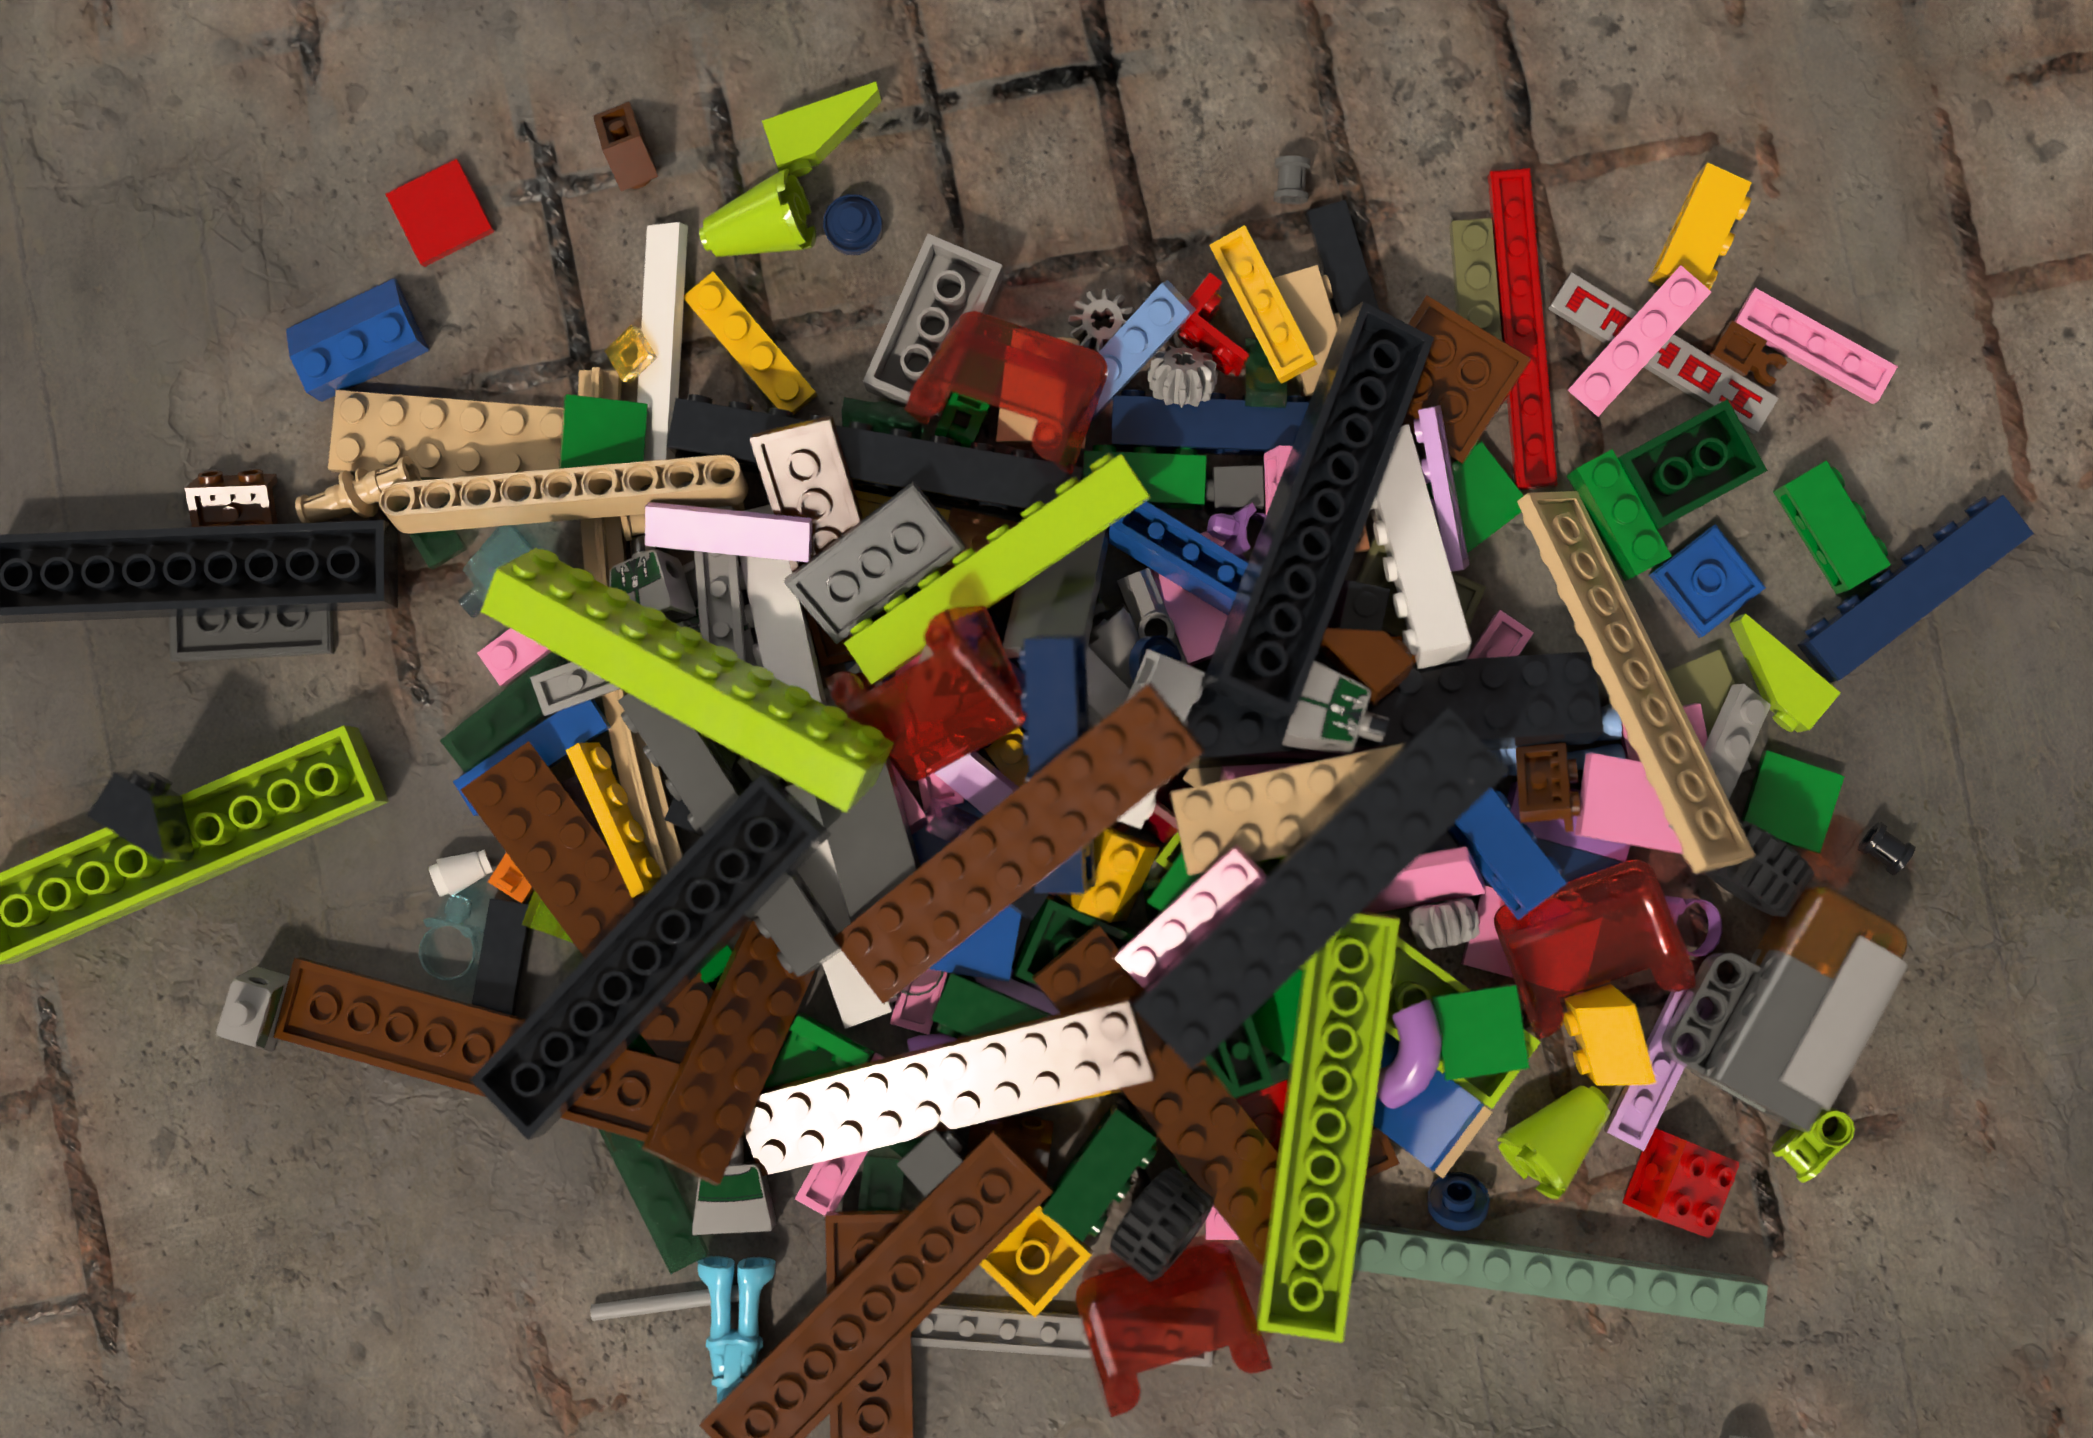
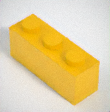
M1707 162L1697 173L1648 281L1661 287L1681 265L1710 290L1718 275V270L1713 268L1719 255L1723 257L1726 255L1734 240L1735 234L1730 232L1735 219L1740 221L1750 205L1751 198L1746 195L1752 182Z

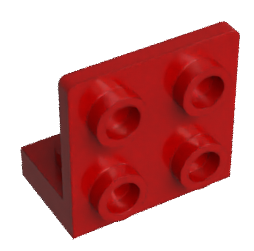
M1209 273L1188 299V302L1196 311L1177 330L1180 332L1178 338L1191 349L1200 347L1204 352L1212 354V360L1216 363V369L1223 374L1229 375L1232 372L1239 377L1244 371L1250 355L1210 324L1219 311V304L1223 300L1219 295L1223 282L1212 273Z
M1655 1128L1645 1150L1640 1155L1622 1203L1663 1222L1706 1238H1711L1719 1222L1720 1214L1731 1186L1734 1183L1739 1162Z

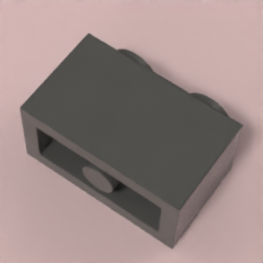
M935 1129L912 1147L897 1165L923 1195L926 1196L963 1162L967 1154L964 1150V1145L967 1143L956 1129L938 1132Z

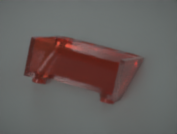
M970 311L964 313L956 320L914 384L904 410L918 422L927 425L930 417L936 415L944 408L950 391L1037 420L1032 435L1034 449L1042 458L1054 462L1062 472L1071 474L1107 380L1108 365L1103 356L1094 350L981 312Z
M984 605L947 608L935 615L930 620L924 634L925 643L932 650L933 656L877 688L875 684L871 685L864 673L844 671L835 673L825 679L834 703L846 713L848 718L862 726L866 725L878 729L884 738L894 742L888 757H890L891 764L907 780L917 781L929 777L1018 729L1027 718V713L1023 712L1021 706V688Z
M1641 860L1625 861L1568 881L1560 890L1520 920H1517L1506 904L1501 906L1495 914V930L1535 1037L1538 1040L1554 1035L1563 1026L1564 1011L1559 999L1650 968L1656 983L1662 989L1669 992H1680L1696 986L1692 962L1655 872L1650 865Z
M1207 1242L1185 1249L1161 1277L1151 1282L1129 1265L1086 1278L1077 1287L1075 1293L1076 1306L1102 1402L1111 1417L1131 1411L1139 1402L1141 1389L1137 1373L1223 1347H1229L1233 1362L1240 1370L1246 1373L1254 1374L1272 1369L1265 1341L1261 1331L1258 1330L1257 1319L1234 1256L1230 1249L1222 1243Z

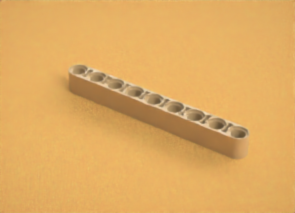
M714 455L399 482L391 484L383 490L379 498V505L397 530L402 533L412 534L645 514V506L649 502L704 508L735 506L746 498L749 488L739 463L729 455ZM725 478H733L726 484H720ZM692 481L687 487L679 488L684 482ZM651 484L648 489L639 491L644 485ZM610 488L605 494L598 495L602 490ZM570 491L565 497L559 498L564 492ZM529 495L525 500L518 502L523 496ZM489 498L487 502L479 505L481 501ZM448 502L447 505L439 508L443 503ZM407 505H408V507H407L406 509H404L403 511H400L401 508H403L404 506H407Z

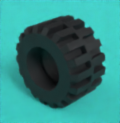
M1738 819L1755 856L1744 860L1742 863L1703 872L1722 888L1752 907L1769 915L1786 917L1815 874L1807 861L1787 844L1763 829Z
M1172 1166L1162 1171L1146 1187L1121 1220L1113 1234L1110 1250L1149 1282L1161 1277L1179 1258L1206 1221L1212 1210L1214 1197L1176 1167Z

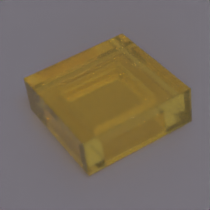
M630 325L604 350L621 381L630 384L657 359L641 329L634 325Z

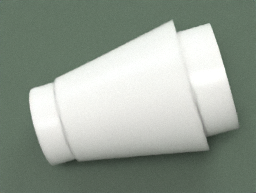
M485 849L478 852L436 859L437 863L428 867L440 897L450 894L452 897L493 872Z

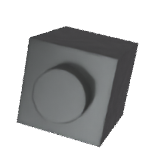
M1263 466L1214 467L1211 478L1205 479V503H1212L1213 514L1232 513L1250 503H1253L1257 510L1256 512H1261L1264 507Z

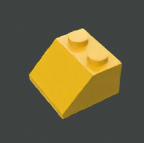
M1108 827L1094 838L1096 886L1084 894L1057 893V895L1076 910L1108 922L1127 921L1160 847Z
M1612 984L1564 998L1568 1012L1562 1013V1017L1569 1036H1575L1578 1050L1573 1051V1057L1581 1075L1585 1074L1596 1086L1650 1085L1656 1083L1636 1006Z
M1041 1204L979 1264L1034 1318L1093 1254V1250L1084 1241L1081 1242L1042 1213Z

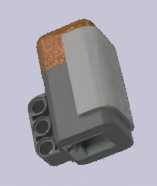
M1825 886L1806 887L1786 917H1773L1752 956L1751 962L1733 953H1713L1707 956L1663 1034L1661 1040L1662 1049L1666 1056L1691 1070V1073L1771 1119L1785 1126L1809 1133L1821 1109H1831L1908 967L1907 963L1902 960L1908 947L1906 934L1893 922ZM1726 960L1732 966L1733 974L1729 981L1722 983L1717 977L1716 970L1718 965ZM1707 996L1713 1004V1011L1708 1018L1702 1019L1697 1013L1696 1006L1701 998ZM1688 1033L1693 1039V1047L1688 1054L1682 1056L1677 1050L1676 1043L1682 1034Z

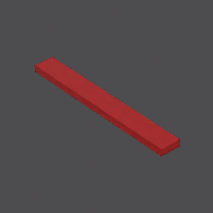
M1530 168L1490 171L1488 174L1502 341L1531 358V362L1507 397L1514 484L1519 490L1556 487L1558 483Z

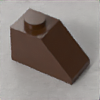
M630 101L593 116L602 151L621 191L629 188H642L650 183L652 179L658 177L654 160Z
M1326 628L1318 652L1341 675L1371 691L1368 703L1372 707L1409 676L1414 664L1408 647L1399 639L1393 640L1385 631Z

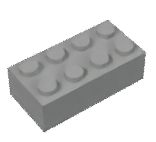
M927 234L864 377L863 383L866 391L939 422L977 332H980L1003 280V265L931 234Z

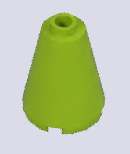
M789 169L778 171L703 219V227L699 229L700 240L705 250L712 251L716 257L813 248L816 243L815 226L807 228L806 215L811 214V209L797 177L794 174L788 176Z
M1579 1085L1503 1132L1497 1139V1141L1501 1142L1498 1145L1499 1151L1524 1180L1530 1176L1540 1183L1535 1188L1537 1191L1551 1199H1559L1567 1190L1609 1118L1610 1110L1607 1107L1609 1100L1598 1088L1594 1086L1587 1088Z

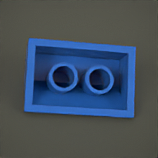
M395 278L286 329L289 357L306 393L320 402L335 396L336 390L346 391L430 351Z

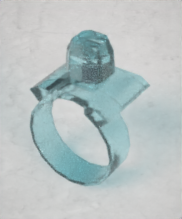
M452 895L444 909V913L447 914L446 918L429 917L423 919L426 927L432 928L424 934L419 944V959L427 973L439 980H454L466 976L474 969L479 959L480 947L476 937L484 932L480 927L465 924V919L470 918L471 898ZM444 926H452L459 929L466 938H470L473 946V957L468 968L455 977H444L436 973L430 967L426 958V944L430 936L437 929Z

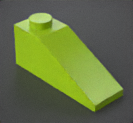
M873 82L762 120L779 171L789 169L788 175L794 174L796 177H800L811 172L813 166L819 165L881 103L877 83Z
M1746 613L1734 617L1729 625L1761 697L1771 704L1770 710L1774 713L1773 720L1789 732L1794 730L1796 732L1810 730L1841 692Z

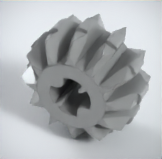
M1103 289L1102 297L1099 300L1096 299L1092 291H1088L1086 293L1088 305L1076 300L1074 309L1078 314L1068 317V324L1077 327L1070 332V338L1084 339L1080 346L1088 350L1091 346H1094L1096 354L1134 314L1133 307L1121 308L1125 300L1122 294L1116 296L1113 302L1110 301L1109 289ZM1105 317L1109 319L1110 329L1104 326L1100 330L1095 329V319L1098 321L1104 320Z
M1185 345L1181 348L1167 346L1166 351H1158L1155 354L1154 359L1151 360V367L1148 368L1149 389L1153 390V398L1158 400L1164 399L1165 405L1174 403L1179 404L1182 408L1183 405L1190 404L1196 407L1200 401L1210 400L1217 384L1218 371H1216V363L1212 360V354L1201 353L1200 347L1190 349L1186 348Z
M1468 897L1418 905L1409 911L1411 935L1414 937L1417 947L1422 949L1445 948L1451 945H1458L1462 942H1469L1480 934L1478 911L1474 907L1473 901Z

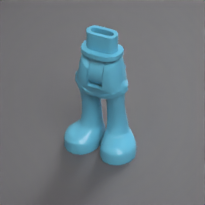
M711 1256L699 1259L697 1262L698 1275L708 1286L711 1301L710 1336L706 1339V1347L710 1351L714 1375L712 1385L717 1387V1403L757 1365L759 1351L763 1348V1339L759 1336L758 1320L760 1294L762 1287L774 1278L776 1271V1262L771 1258L749 1257L742 1259L738 1263V1329H731V1290L734 1276V1260L728 1257Z

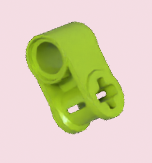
M1833 1107L1830 1110L1821 1109L1809 1133L1792 1128L1775 1142L1771 1151L1776 1157L1782 1156L1797 1172L1796 1178L1801 1183H1805L1818 1175L1827 1163L1851 1141L1855 1131L1854 1123L1848 1115ZM1835 1116L1838 1124L1836 1131L1830 1136H1824L1822 1131L1823 1123L1829 1117ZM1796 1150L1804 1157V1160L1800 1157Z

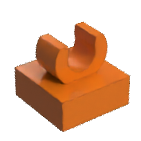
M506 852L488 880V883L520 903H526L534 889Z

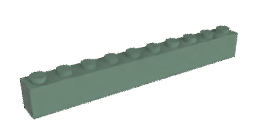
M1360 1221L1353 1270L1762 1328L1764 1326L1768 1285L1749 1276Z

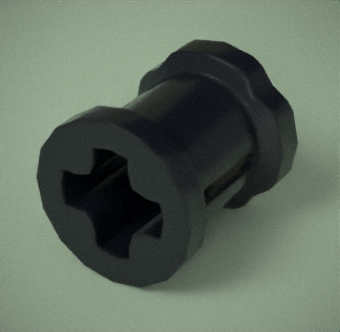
M1878 822L1861 840L1858 850L1863 854L1869 853L1887 866V872L1895 875L1910 861L1916 847L1910 842L1904 844L1886 831L1887 826L1884 823Z

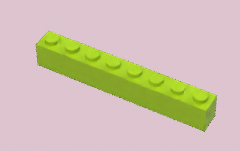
M1111 453L1105 455L1090 466L1093 473L1079 482L1076 477L1070 479L1055 490L1059 497L1047 505H1044L1042 501H1038L1023 511L1020 515L1024 520L1010 529L1005 524L986 537L990 544L978 552L970 548L952 560L955 567L941 576L939 571H936L917 584L921 591L909 599L902 594L883 607L887 613L875 622L869 617L850 630L853 637L844 642V644L871 685L881 682L921 655L928 642L946 638L953 633L956 625L968 623L1151 499L1124 456L1120 454L1114 458Z

